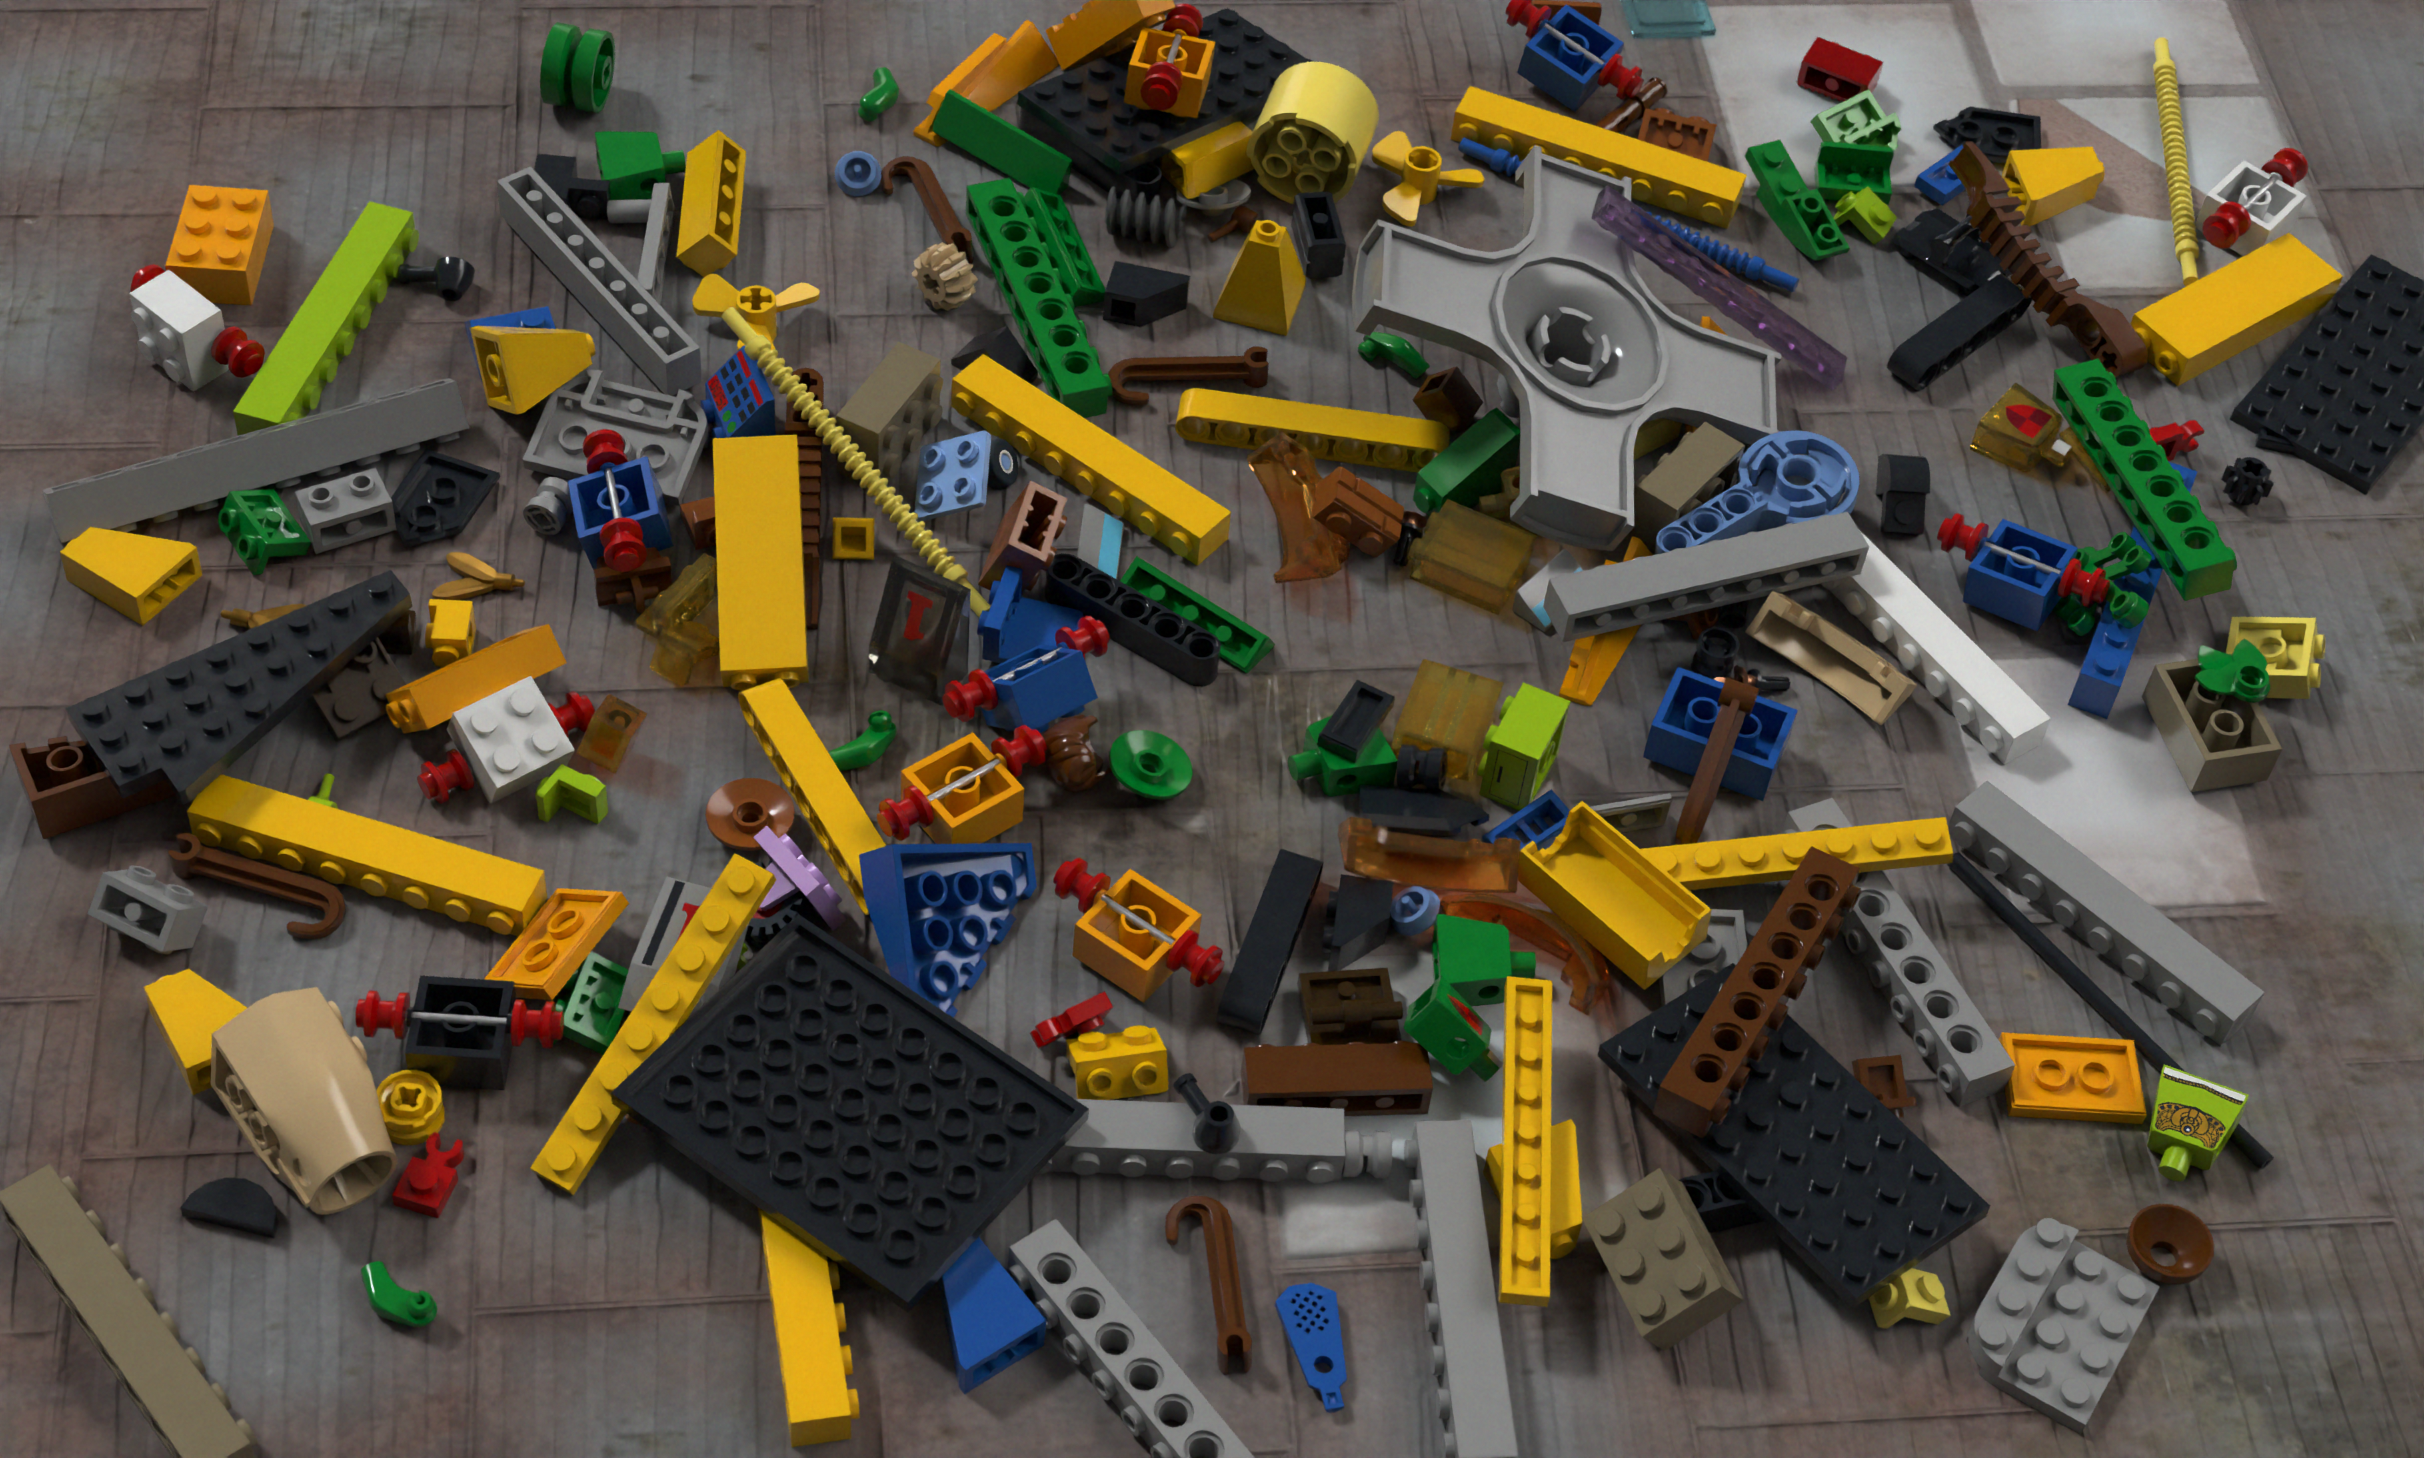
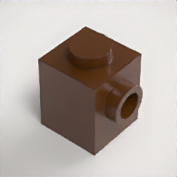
M1457 366L1429 375L1413 398V402L1427 420L1441 422L1448 427L1450 432L1456 431L1457 433L1466 430L1474 423V416L1483 403Z

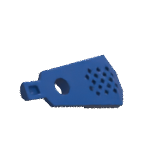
M1315 1283L1288 1286L1275 1301L1274 1306L1290 1346L1295 1352L1308 1387L1319 1392L1321 1391L1326 1412H1338L1344 1408L1340 1387L1347 1381L1336 1291ZM1318 1363H1325L1330 1366L1331 1371L1320 1373L1314 1366Z

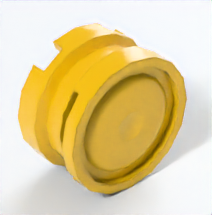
M402 1070L389 1075L380 1083L376 1091L391 1142L400 1145H418L426 1142L432 1133H439L444 1124L445 1109L442 1103V1090L436 1079L430 1074L419 1070Z

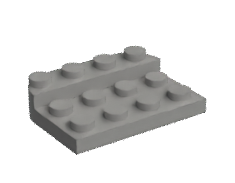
M587 370V376L575 378L550 394L522 459L525 469L570 480L588 475L586 468L587 458L582 447L583 441L594 431L609 429L618 432L622 436L625 445L624 453L627 456L628 462L645 456L648 457L661 486L664 502L680 506L703 448L708 449L710 443L706 414L694 401L692 394L679 389L677 396L674 397L604 380L603 371Z
M2044 1218L2036 1226L2027 1229L2015 1243L1979 1306L1968 1329L1965 1342L1969 1343L1971 1353L1977 1364L1981 1367L1978 1374L1984 1380L2081 1434L2160 1286L2075 1241L2078 1229L2061 1224L2052 1218Z

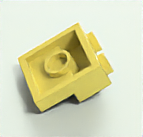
M2232 617L2226 653L2232 655L2237 644L2246 639L2263 654L2267 661L2265 670L2269 675L2270 691L2267 698L2309 699L2311 688H2319L2321 682L2320 663H2315V660L2324 659L2325 635L2318 634L2316 618Z

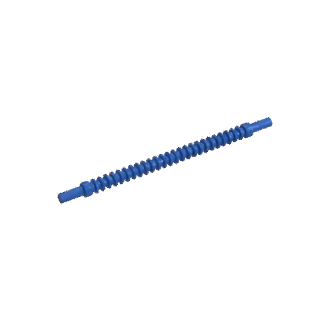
M1463 138L1459 144L1458 151L1490 164V168L1496 172L1502 173L1506 171L1508 177L1515 174L1522 163L1519 161L1518 155L1510 157V152L1501 148L1495 151L1467 138ZM1631 203L1632 229L1638 226L1640 233L1648 230L1650 237L1657 234L1660 241H1663L1665 238L1668 239L1669 245H1673L1676 242L1679 249H1683L1684 246L1687 247L1688 253L1697 251L1698 257L1706 255L1707 261L1716 259L1717 265L1720 266L1725 263L1728 270L1735 267L1737 274L1743 271L1745 272V277L1757 281L1760 278L1791 292H1794L1797 288L1799 278L1765 265L1766 261L1757 256H1753L1751 259L1748 252L1740 255L1738 248H1734L1731 251L1728 244H1724L1722 247L1719 245V240L1710 242L1709 236L1701 238L1700 232L1691 234L1690 228L1687 227L1682 230L1679 223L1672 226L1671 220L1667 219L1663 222L1660 215L1653 218L1652 212L1648 211L1644 214L1641 207L1634 210Z

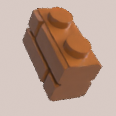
M1339 466L1316 486L1314 497L1316 501L1313 504L1311 517L1326 526L1329 531L1340 535L1357 546L1362 552L1376 558L1399 540L1402 527L1400 523L1403 520L1404 507L1361 478H1357L1353 473Z

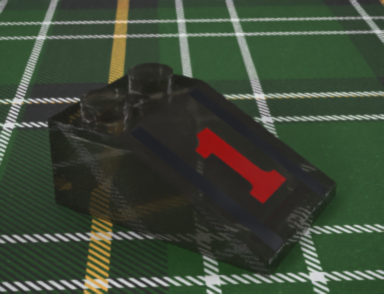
M896 555L891 561L869 643V673L876 675V677L884 682H891L904 688L921 699H927L943 706L946 684L953 680L961 682L968 673L971 589Z

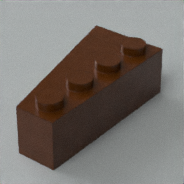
M67 736L48 739V746L27 749L25 742L9 745L20 783L43 839L176 796L165 780L123 799L83 740L68 742Z

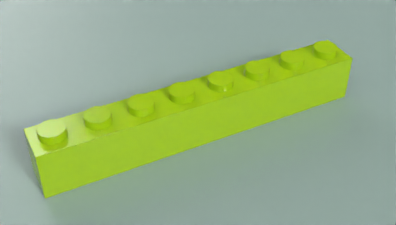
M371 201L368 202L233 410L238 436L305 418L310 410H314L317 407L324 387L327 383H331L334 380L341 360L344 356H348L351 353L358 333L361 329L364 330L368 326L377 303L383 302L387 287L394 277L397 278L399 276L400 265L403 264L409 252H414L418 245L419 231L415 229L413 212Z

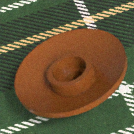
M742 778L726 783L713 793L706 806V823L711 834L724 845L745 851L762 849L753 837L766 826L778 838L785 833L788 834L795 818L794 804L789 794L779 785L760 778Z

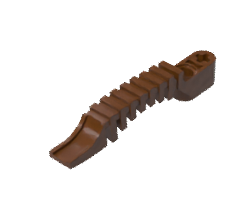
M1972 141L1965 142L1963 149L1948 164L1968 193L1969 206L1966 212L1972 217L1970 224L1974 229H1980L1982 233L1979 237L1983 243L1991 245L1989 251L1993 257L1999 256L2002 260L2000 263L2004 271L2009 270L2012 273L2010 279L2015 285L2020 284L2024 288L2022 294L2026 299H2033L2035 302L2033 307L2037 313L2045 312L2049 314L2046 322L2050 327L2060 324L2068 327L2091 360L2099 359L2107 372H2112L2114 377H2118L2142 369L2147 363L2148 351L2144 342L2125 316L2116 308H2109L2084 295L2078 294L2075 289L2079 286V283L2075 278L2062 282L2056 281L2065 273L2060 265L2046 268L2045 265L2052 260L2049 254L2045 252L2035 255L2034 252L2041 246L2037 239L2024 240L2032 233L2028 225L2017 227L2026 218L2022 211L2013 212L2022 202L2018 196L2000 199L1993 197L1996 194L2008 193L2010 190L2009 186L1983 152Z
M800 368L793 371L791 375H798L800 377L799 384L807 385L806 392L814 393L813 401H821V410H823L824 382L820 373L810 368ZM787 402L785 435L797 434L799 448L807 629H818L823 436H816L817 428H810L808 426L809 419L804 420L801 418L802 411L794 410L795 402Z

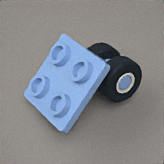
M980 431L922 446L920 448L914 513L918 514L917 519L925 521L985 506L987 485L994 489L1012 485L1017 479L1018 461L1012 446L1004 439L991 440V434L987 431Z

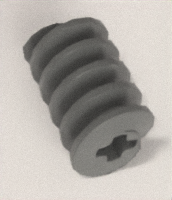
M1112 186L1105 211L1107 232L1109 235H1115L1121 226L1122 236L1129 239L1136 229L1137 240L1144 241L1150 233L1152 243L1157 245L1165 235L1167 246L1173 248L1183 231L1187 213V202H1184L1180 211H1176L1174 199L1170 198L1165 208H1162L1159 196L1155 195L1151 204L1147 205L1145 193L1140 192L1136 201L1133 202L1131 201L1130 190L1128 189L1118 199L1115 187Z

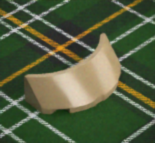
M1771 592L1745 631L1752 638L1783 655L1834 689L1879 725H1882L1896 711L1917 686L1911 679L1897 671L1895 666L1870 648L1782 593Z

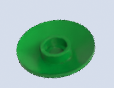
M1132 730L1123 733L1113 742L1109 751V764L1115 777L1127 789L1140 796L1158 800L1174 798L1187 789L1192 779V764L1186 752L1175 741L1160 733L1149 730Z

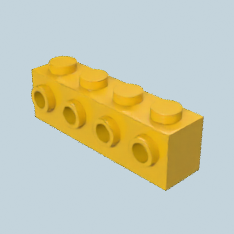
M717 130L687 153L676 257L685 266L692 268L703 277L712 274L717 269L725 268L731 259L737 256L746 150L720 130Z

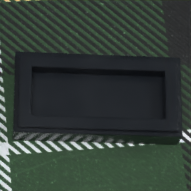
M1356 680L1319 734L1317 745L1356 763L1393 708L1395 696Z

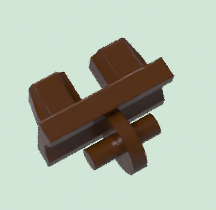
M656 547L646 548L647 558L640 567L626 572L615 571L609 568L605 563L604 556L598 557L597 569H593L598 607L633 602L636 614L645 612L644 600L659 598L660 595L673 593L669 556L661 557Z

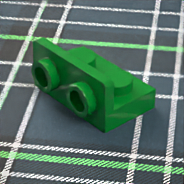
M274 489L229 491L224 507L219 513L218 525L253 575L263 574L269 557L307 554L311 541Z
M592 951L563 986L564 992L561 1000L557 998L554 1001L556 1011L564 1012V1037L604 1055L615 1038L625 1011L618 1007L629 969Z

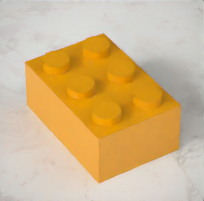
M189 185L165 264L166 271L170 270L212 303L252 306L274 227L268 190Z

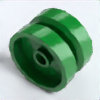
M557 22L552 26L543 50L540 69V91L544 103L567 107L574 101L576 109L599 113L604 108L611 89L615 66V41L612 33L589 28L582 35L580 28L575 25Z

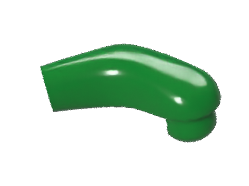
M885 67L875 70L873 74L875 88L863 95L859 101L858 114L865 121L872 122L876 120L878 114L894 106L898 99V84L890 70Z
M1372 332L1370 336L1365 335L1363 337L1364 342L1358 346V353L1364 360L1373 361L1376 356L1388 359L1415 379L1430 367L1426 360L1406 339L1396 335Z
M883 710L871 713L868 718L870 726L860 737L828 751L840 772L871 765L883 755L897 733L896 725L892 722L890 713Z
M381 1261L371 1262L361 1269L369 1304L376 1314L390 1321L411 1327H423L434 1321L437 1315V1304L430 1293L419 1290V1293L398 1287L391 1279L385 1264Z

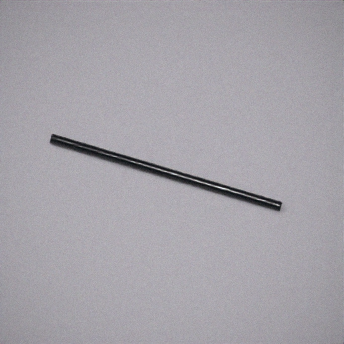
M1960 852L1953 854V862L1947 863V865L2127 1040H2134L2135 1048L2160 1072L2164 1064L2186 1072ZM2240 1124L2237 1125L2229 1139L2260 1170L2264 1169L2274 1157Z

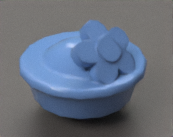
M853 151L845 154L838 161L835 168V180L839 188L846 194L865 196L872 193L878 187L881 180V167L871 154L863 151Z
M1419 886L1408 887L1399 892L1391 903L1390 915L1394 930L1401 935L1412 936L1434 926L1436 915L1441 911V902L1437 894Z

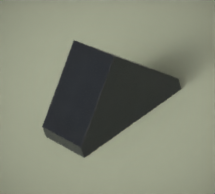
M1008 326L974 337L951 359V365L963 370L984 354L1030 384L1038 377L1037 369Z

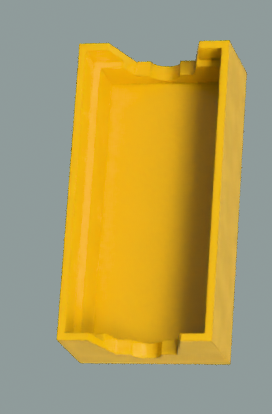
M1583 801L1569 811L1562 833L1555 838L1549 848H1542L1538 851L1536 843L1532 840L1520 850L1517 880L1644 990L1707 937L1712 909Z

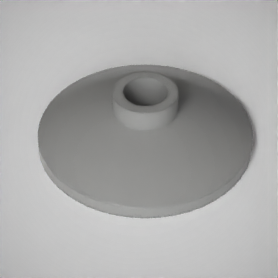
M1232 179L1206 193L1202 192L1199 196L1187 199L1179 191L1178 187L1176 188V199L1184 204L1186 201L1187 206L1200 209L1207 216L1222 215L1225 209L1241 205L1249 200L1251 196L1250 187L1236 179Z

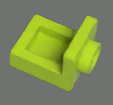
M1868 186L1855 195L1849 192L1842 197L1835 206L1838 211L1833 217L1838 226L1849 219L1873 245L1884 239L1897 219L1889 207Z
M561 764L550 777H545L537 787L535 799L537 800L538 817L545 822H549L561 806L596 824H599L608 814L606 785L602 784L592 775H584Z

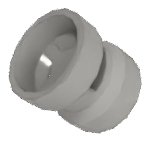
M548 477L538 487L536 491L537 496L531 498L524 508L523 516L526 522L539 533L555 535L564 525L566 515L572 513L573 507L568 482L560 478Z
M1345 1130L1346 1157L1342 1177H1357L1360 1173H1371L1374 1178H1389L1392 1166L1391 1132L1376 1131L1373 1135H1362L1358 1130Z

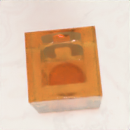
M608 694L592 716L576 754L616 774L631 752L648 713Z

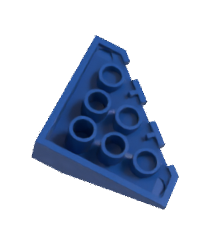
M1031 843L891 844L859 854L864 899L890 975L954 1018L958 1010L952 1004L962 989L965 991L972 990L987 966V963L981 958L991 943L994 945L1001 944L1016 920L1011 913L1020 898L1022 900L1029 899L1037 887Z

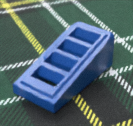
M1551 789L1483 835L1482 840L1509 871L1518 866L1520 850L1527 845H1524L1515 833L1521 830L1530 842L1533 840L1536 843L1538 851L1542 848L1547 849L1552 845L1555 838L1562 833L1570 810ZM1549 816L1555 825L1549 827L1543 818ZM1535 823L1543 833L1537 836L1529 826ZM1507 838L1517 850L1510 854L1500 843V840Z

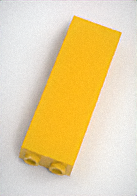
M2287 233L2134 313L2130 324L2147 348V361L2176 386H2180L2325 307L2336 294L2343 275L2292 234Z
M797 434L713 438L720 672L723 687L745 691L777 678H781L788 688L796 687L800 683H809L800 464Z

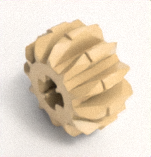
M943 242L934 244L925 249V252L921 253L914 260L916 269L912 272V275L918 280L916 288L923 292L924 301L931 300L936 310L944 308L946 311L952 308L956 309L976 293L974 284L978 279L971 271L974 265L967 262L965 252L958 253L957 247L953 243L949 245Z

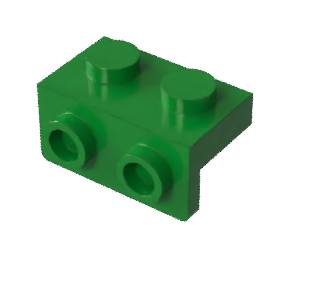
M1828 141L1821 142L1814 166L1815 189H1818L1823 199L1840 200L1847 193L1852 192L1855 195L1868 186L1883 203L1889 205L1892 196L1890 166L1894 156L1893 148Z

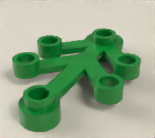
M2126 532L2116 534L2110 540L2108 547L2097 551L2091 546L2078 549L2076 559L2081 561V570L2091 574L2098 568L2106 570L2105 579L2110 581V586L2105 599L2110 603L2112 617L2127 629L2140 624L2148 613L2149 604L2135 592L2122 591L2112 581L2131 573L2139 574L2143 572L2151 562V554L2141 546H2136V541ZM2116 558H2118L2119 560H2123L2103 568L2105 563L2110 562ZM2071 593L2066 598L2061 597L2053 608V612L2062 620L2067 621V626L2072 631L2082 636L2089 632L2095 623L2094 614L2098 603L2095 602L2091 608H2087L2079 602V595Z

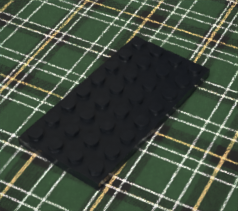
M1226 8L1204 17L1203 25L1199 32L1198 38L1214 41L1215 48L1210 80L1197 118L1179 117L1172 113L1155 109L1143 110L1135 105L1124 103L1128 68L1135 46L1117 51L1114 54L1018 92L1017 105L1116 173L1122 174L1171 153V150L1237 121L1243 122L1261 114L1277 78L1294 65L1314 61L1303 57L1286 43L1278 41L1264 32L1261 27L1255 26L1239 16L1236 11Z
M2371 254L2234 408L2229 420L2257 434L2259 428L2267 430L2268 436L2281 438L2293 444V447L2296 448L2294 456L2367 495L2424 426V281Z
M1734 963L1600 1044L1597 1056L1652 1111H1654L1661 1083L1736 966ZM1787 1014L1781 1028L1778 1031L1770 1029L1767 1034L1770 1037V1041L1762 1059L1759 1062L1751 1060L1748 1065L1751 1068V1072L1741 1093L1738 1094L1732 1091L1728 1099L1732 1100L1731 1106L1720 1126L1713 1123L1703 1139L1662 1118L1660 1119L1713 1171H1717L1720 1174L1719 1177L1742 1200H1745L1746 1204L1853 1309L1984 1219L1988 1214L1990 1205Z

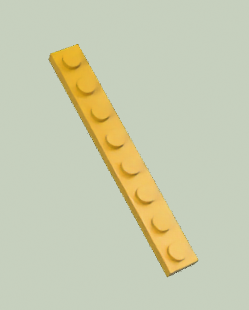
M1946 817L1640 849L1688 890L1790 880L1811 846L1859 867V873L1953 862V849Z
M734 853L530 1167L535 1174L574 1196L626 1115L625 1112L612 1104L611 1092L686 1022L776 882L773 873Z
M1510 976L1506 978L1504 990L1499 1303L1547 1307L1550 1299L1552 981Z

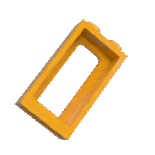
M545 624L515 633L385 694L389 702L386 705V711L392 724L396 728L401 727L403 734L426 730L451 719L454 712L529 676L535 679L567 662L550 625Z

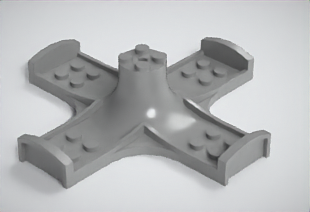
M1534 145L1515 172V183L1524 188L1523 240L1514 248L1496 252L1467 249L1377 219L1358 249L1352 290L1355 332L1370 336L1379 324L1456 349L1483 360L1500 372L1497 385L1502 399L1500 403L1501 409L1509 417L1520 418V495L1510 506V519L1527 530L1555 542L1587 549L1613 551L1634 528V445L1638 429L1645 422L1660 418L1688 424L1697 428L1704 422H1707L1735 440L1743 442L1747 451L1759 439L1781 432L1777 430L1775 366L1781 360V353L1700 327L1672 313L1651 294L1636 268L1632 251L1631 178L1624 176L1622 180L1606 176L1542 153V147Z

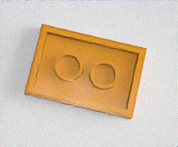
M557 888L484 979L514 981L516 997L553 1000L629 902L622 892Z
M2001 1032L1998 1040L2015 1064L2005 1088L2008 1116L2143 1124L2147 1115L2134 1040Z

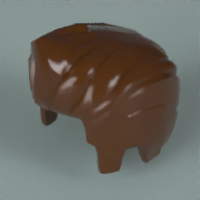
M1082 714L1066 718L1054 724L1053 727H1050L1042 734L1047 745L1045 763L1048 771L1056 783L1069 792L1078 793L1086 791L1112 772L1111 767L1100 772L1103 767V759L1097 755L1090 744L1089 729L1098 722L1097 718L1092 715L1085 717Z

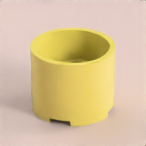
M1304 62L1285 70L1277 78L1248 141L1247 157L1251 159L1252 165L1259 175L1257 181L1272 195L1291 204H1294L1295 195L1309 192L1328 191L1332 193L1334 203L1342 199L1350 191L1377 128L1379 111L1376 100L1370 89L1357 76L1333 64Z

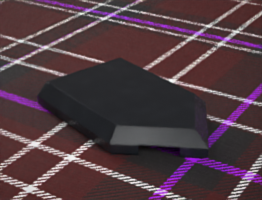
M1968 107L1960 111L1957 117L1949 121L1946 119L1933 126V129L1956 148L1965 142L1972 141L1990 162L2006 164L2009 151L2041 149V117Z
M425 449L391 497L396 529L404 548L462 533L499 480L500 473Z
M1359 785L1357 798L1361 829L1364 832L1450 837L1461 832L1462 825L1471 822V825L1476 827L1489 821V814L1480 807L1445 791Z

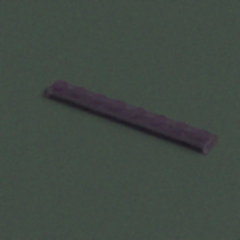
M1609 185L1598 193L1591 218L1604 230L1613 233L1627 243L1632 250L1645 256L1659 266L1663 272L1673 276L1687 286L1695 295L1701 296L1719 309L1723 315L1733 319L1747 329L1754 337L1761 339L1781 353L1783 358L1796 364L1814 380L1821 382L1831 390L1842 383L1847 357Z

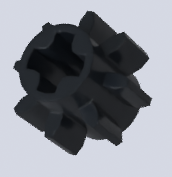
M2237 458L2234 466L2227 465L2221 478L2226 483L2223 492L2239 505H2258L2261 497H2268L2274 483L2268 480L2272 471L2267 468L2264 462L2257 458Z

